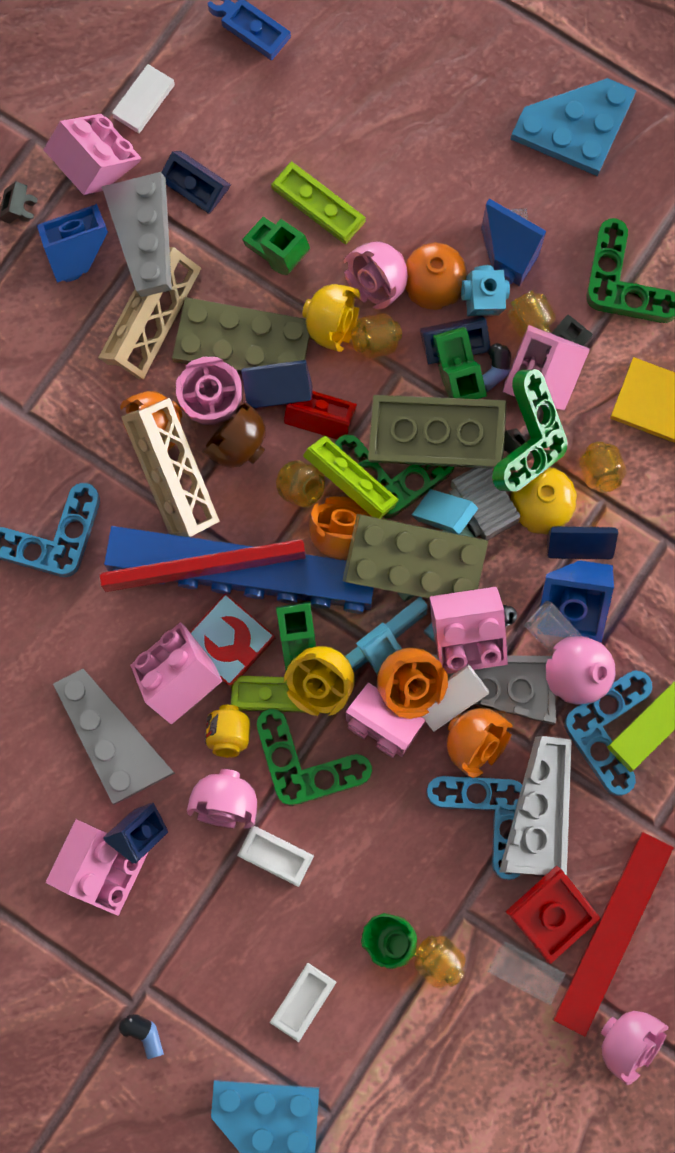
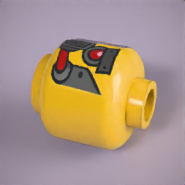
M221 705L219 710L208 714L205 744L212 750L214 755L232 758L238 756L241 751L247 748L249 744L250 719L245 713L239 711V707L235 705Z

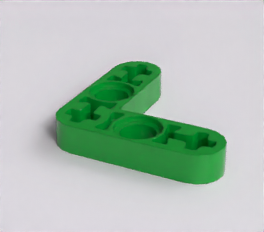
M617 218L605 220L599 229L586 294L589 306L597 311L659 323L673 321L675 319V292L620 281L628 228L622 220ZM610 229L616 230L617 235L613 249L607 248L609 243V234L607 233H609ZM604 257L614 260L616 268L611 272L603 271L599 267L598 261ZM602 280L608 281L605 288L607 296L604 301L598 300L599 297L596 294L599 291ZM630 293L638 294L642 299V305L638 308L629 307L625 302V296ZM649 297H653V300L651 302L652 307L650 311L646 310V307L649 302ZM663 300L668 301V305L671 307L668 313L662 312L663 308L659 306Z
M536 369L520 370L514 375L512 381L513 392L531 438L494 467L492 480L499 491L516 492L522 489L561 459L567 450V437L543 374ZM539 407L543 410V420L541 423L537 419ZM529 452H531L534 457V463L531 469L527 465V456Z
M343 435L335 441V444L341 450L344 444L347 447L354 445V455L360 462L359 465L363 469L371 468L375 470L378 475L377 481L380 484L384 482L386 484L384 487L399 499L395 508L383 516L385 518H392L428 493L430 489H433L448 478L454 470V467L446 466L447 469L445 470L442 467H437L431 473V476L434 478L431 481L427 472L421 468L422 465H410L393 479H390L379 463H370L368 461L369 451L356 436ZM425 465L426 470H429L431 467H433L430 465ZM411 474H417L422 477L424 485L421 489L413 491L406 487L405 479Z
M268 709L258 717L257 730L276 794L283 804L296 806L361 786L370 779L372 765L365 756L359 754L346 756L301 770L284 714L279 710ZM269 716H273L275 721L281 720L282 725L277 727L280 739L286 735L287 742H276L267 747L266 741H273L270 730H263V725L267 724ZM279 748L289 750L292 755L291 762L285 767H278L272 761L274 751ZM357 761L359 766L365 765L366 770L362 772L361 779L356 780L354 775L345 776L344 780L347 784L339 785V774L334 768L335 766L342 765L341 770L343 772L351 769V762ZM296 768L298 773L290 775L293 784L296 786L300 785L301 790L297 792V798L291 800L289 795L282 794V790L286 789L287 786L284 776L277 780L276 773H287ZM320 771H329L333 775L334 783L331 788L322 790L316 787L314 778Z

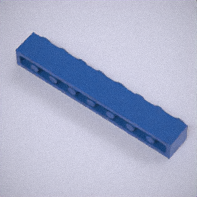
M111 526L104 565L108 571L251 548L252 546ZM305 554L306 559L176 580L179 587L187 589H198V585L210 586L211 591L221 594H231V590L244 591V596L254 599H264V595L278 596L277 601L296 604L297 599L311 601V606L322 609H329L332 604L344 606V611L362 614L364 609L371 610L374 591L373 587L343 581L347 560Z

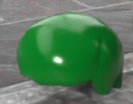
M383 913L372 917L364 926L361 945L369 953L373 963L387 969H396L407 965L415 955L417 935L412 925L403 917Z

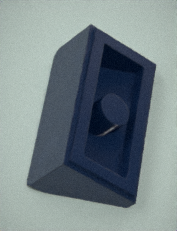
M172 151L161 171L166 178L167 186L209 214L231 186L226 180L182 151Z
M477 316L420 328L428 365L439 363L433 335L462 327L467 328L473 355L488 352L491 345L487 320L483 316Z
M306 360L243 368L241 370L246 403L252 408L304 402L312 399L313 385Z
M552 526L547 534V556L550 559H613L618 529L616 527Z
M150 803L130 812L103 839L108 845L134 864L144 857L168 833V829L155 804Z

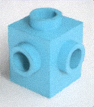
M491 265L475 267L466 276V280L462 281L461 297L462 300H466L467 316H499L506 309V299L510 295L509 281L504 278V270H494V266Z

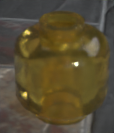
M531 290L510 302L512 307L508 310L507 314L519 337H524L528 325L548 333L552 332L549 325L554 323L556 315L544 294H535Z
M387 313L364 316L358 319L355 327L352 328V343L358 353H362L368 359L390 355L396 351L398 341L402 339L401 326L397 321L394 322Z
M594 442L586 448V451L579 459V465L586 485L600 493L611 492L619 488L627 474L620 450L613 444Z
M299 460L290 461L278 472L276 489L285 501L301 507H308L317 503L322 497L325 489V478L323 473L313 465Z
M431 935L417 946L414 955V967L432 987L442 988L447 985L453 987L461 981L465 974L462 969L464 968L466 958L463 952L448 937H434Z

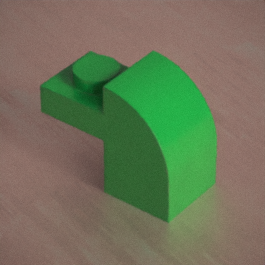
M263 216L242 239L247 248L268 261L271 269L282 275H288L310 251L305 234L283 219H280L275 225Z
M462 327L433 335L439 359L438 367L448 397L461 399L487 397L481 367L474 360L467 328Z
M310 602L276 607L285 671L292 660L305 649L316 647Z

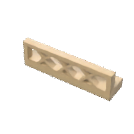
M170 247L172 285L170 295L172 304L169 309L161 311L159 298L162 293L141 297L136 289H134L98 357L107 365L122 367L138 379L145 378L184 303L185 297H187L201 270V267L174 247ZM179 262L189 271L184 281L176 284L174 270ZM155 318L157 332L153 338L147 339L144 327L148 320ZM141 347L143 359L137 368L127 359L133 348Z
M170 398L122 416L121 418L169 534L191 537L220 522ZM163 409L168 418L165 430L157 427L152 413ZM169 441L177 444L180 452L177 461L171 459L168 455ZM182 472L190 476L192 481L190 492L183 490L179 481ZM195 503L202 506L207 518L196 524L192 514Z

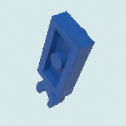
M221 0L224 2L222 5H215L211 1L207 3L208 10L213 16L223 17L221 21L224 28L271 61L291 38L289 30L246 0H237L236 3L231 0Z

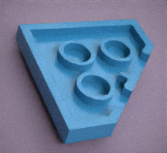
M606 78L524 107L511 134V140L598 176L632 103L636 90Z
M214 1080L211 1118L240 1153H315L319 1087Z

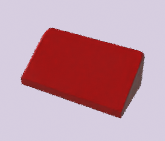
M312 391L311 400L287 404L284 423L338 439L343 435H348L357 404Z

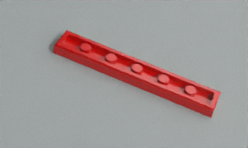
M298 539L102 572L99 575L101 587L105 592L306 559L304 542Z
M641 832L552 1019L553 1021L584 1037L586 1036L674 847Z

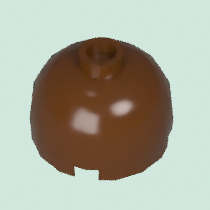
M243 402L238 406L235 417H231L223 422L202 452L220 466L228 468L240 467L247 461L254 464L265 451V448L261 446L266 436V426L262 417L248 403Z

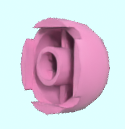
M383 242L365 243L350 252L344 259V263L348 262V270L344 273L349 286L359 289L362 302L365 303L368 298L372 303H375L376 305L373 308H386L405 290L408 280L407 266L402 254L392 246Z
M201 357L188 363L186 369L178 376L176 380V397L181 409L191 420L203 425H216L227 421L236 413L242 399V383L237 371L229 364L223 362L222 359L218 357Z
M574 636L566 637L554 646L553 649H556L552 659H548L546 663V680L551 692L555 696H559L567 703L587 704L596 702L608 693L613 686L616 675L615 663L611 653L602 643L587 637Z
M221 769L219 774L208 775L199 780L194 786L189 798L187 814L191 816L195 811L199 813L197 820L216 826L235 828L236 822H245L244 829L254 827L257 814L256 794L248 782L240 779L239 772Z
M638 1011L625 1013L618 1020L614 1017L610 1018L601 1031V1034L605 1037L602 1044V1056L607 1068L626 1085H631L640 1077V1074L635 1070L643 1065L648 1067L666 1039L667 1034L664 1031L668 1030V1026L654 1016Z

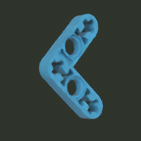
M79 483L72 487L54 541L0 527V539L3 535L8 543L17 546L16 557L13 556L15 551L12 548L2 546L0 549V560L60 577L74 575L80 567L100 505V497L97 490L88 483ZM85 492H88L90 498L93 499L92 502H86L82 510L84 515H88L87 519L78 514H71L72 510L76 513L79 512L80 502L76 498L77 496H83ZM79 522L83 525L81 536L75 539L66 536L65 529L69 523ZM62 541L71 546H78L77 550L70 547L68 557L73 562L71 565L66 564L64 569H60V565L56 561L58 557H64L67 549L64 545H61ZM38 544L41 546L42 552L37 560L29 561L24 558V550L28 545Z
M632 671L613 683V686L605 695L611 696L616 700L617 710L615 713H603L599 707V699L594 703L581 704L574 708L564 721L567 734L605 790L614 796L625 795L634 788L636 783L634 772H629L610 751L606 760L597 761L591 756L590 749L596 742H601L608 746L612 740L603 727L650 695L652 681L642 671ZM632 678L635 682L641 680L644 684L641 688L643 694L639 695L636 691L625 698L630 704L625 705L622 695L614 688L618 686L620 692H623L631 685L629 679ZM588 705H591L594 714L602 722L598 724L595 717L585 725L586 732L581 728L575 730L572 727L575 723L573 716L585 717L591 713L587 708ZM614 758L619 763L613 766L615 772L618 775L624 773L628 778L624 781L625 789H622L621 786L613 787L611 781L614 779L612 772L608 769L603 774L600 769L610 764Z
M454 776L434 778L429 783L426 793L429 802L435 807L494 811L493 871L496 876L503 880H513L520 876V874L515 873L508 875L499 872V861H502L505 849L500 851L498 849L499 843L506 845L508 840L500 834V825L505 820L513 821L518 799L513 801V805H508L506 798H495L496 805H490L489 803L492 797L490 784L497 785L495 792H506L508 786H512L513 791L519 793V795L522 784L512 779ZM439 783H445V787L448 790H457L456 783H463L460 793L462 803H455L456 795H448L445 801L441 802L438 795L433 794L432 790L437 789ZM478 784L485 789L486 797L483 802L475 804L469 801L466 794L469 786Z

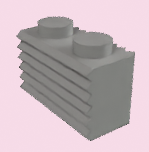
M472 468L451 481L450 487L452 490L449 492V495L470 500L478 507V510L467 526L475 537L480 535L482 539L488 541L519 522L520 514L506 494V491H499L493 484V470L491 468Z

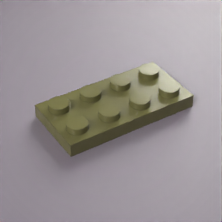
M185 297L172 360L176 363L188 364L201 357H218L233 367L238 374H242L241 370L243 368L305 360L310 335L306 328V319Z
M373 395L368 461L370 463L494 469L497 463L503 459L507 402L506 400Z
M357 514L343 581L425 598L477 590L488 541Z

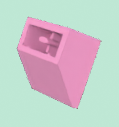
M102 114L60 121L43 149L83 195L103 191L102 186L113 184L142 159L133 149L132 144L124 139L113 127L112 122Z
M528 325L504 384L503 392L515 396L512 388L514 375L520 370L536 369L545 378L555 408L565 410L590 349Z
M497 587L430 596L437 657L447 674L456 673L467 666V664L473 670L508 665L505 615Z
M181 622L172 630L165 632L158 642L147 651L142 652L130 665L145 703L171 725L222 682L214 662Z
M367 683L346 711V721L349 722L348 729L363 739L369 735L378 741L376 747L392 758L395 754L403 757L425 723V719L422 717L409 719L396 715L385 705L378 689L370 683Z
M76 819L45 883L70 896L119 916L147 854L137 863L133 864L104 841L103 837L107 833Z

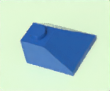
M489 198L485 206L481 231L490 265L494 266V270H504V278L509 281V284L515 283L520 286L540 255L546 231Z
M97 204L37 225L44 250L57 283L77 280L83 273L88 272L108 233Z
M577 561L547 573L535 633L560 637L582 636L602 642L614 589L613 565Z

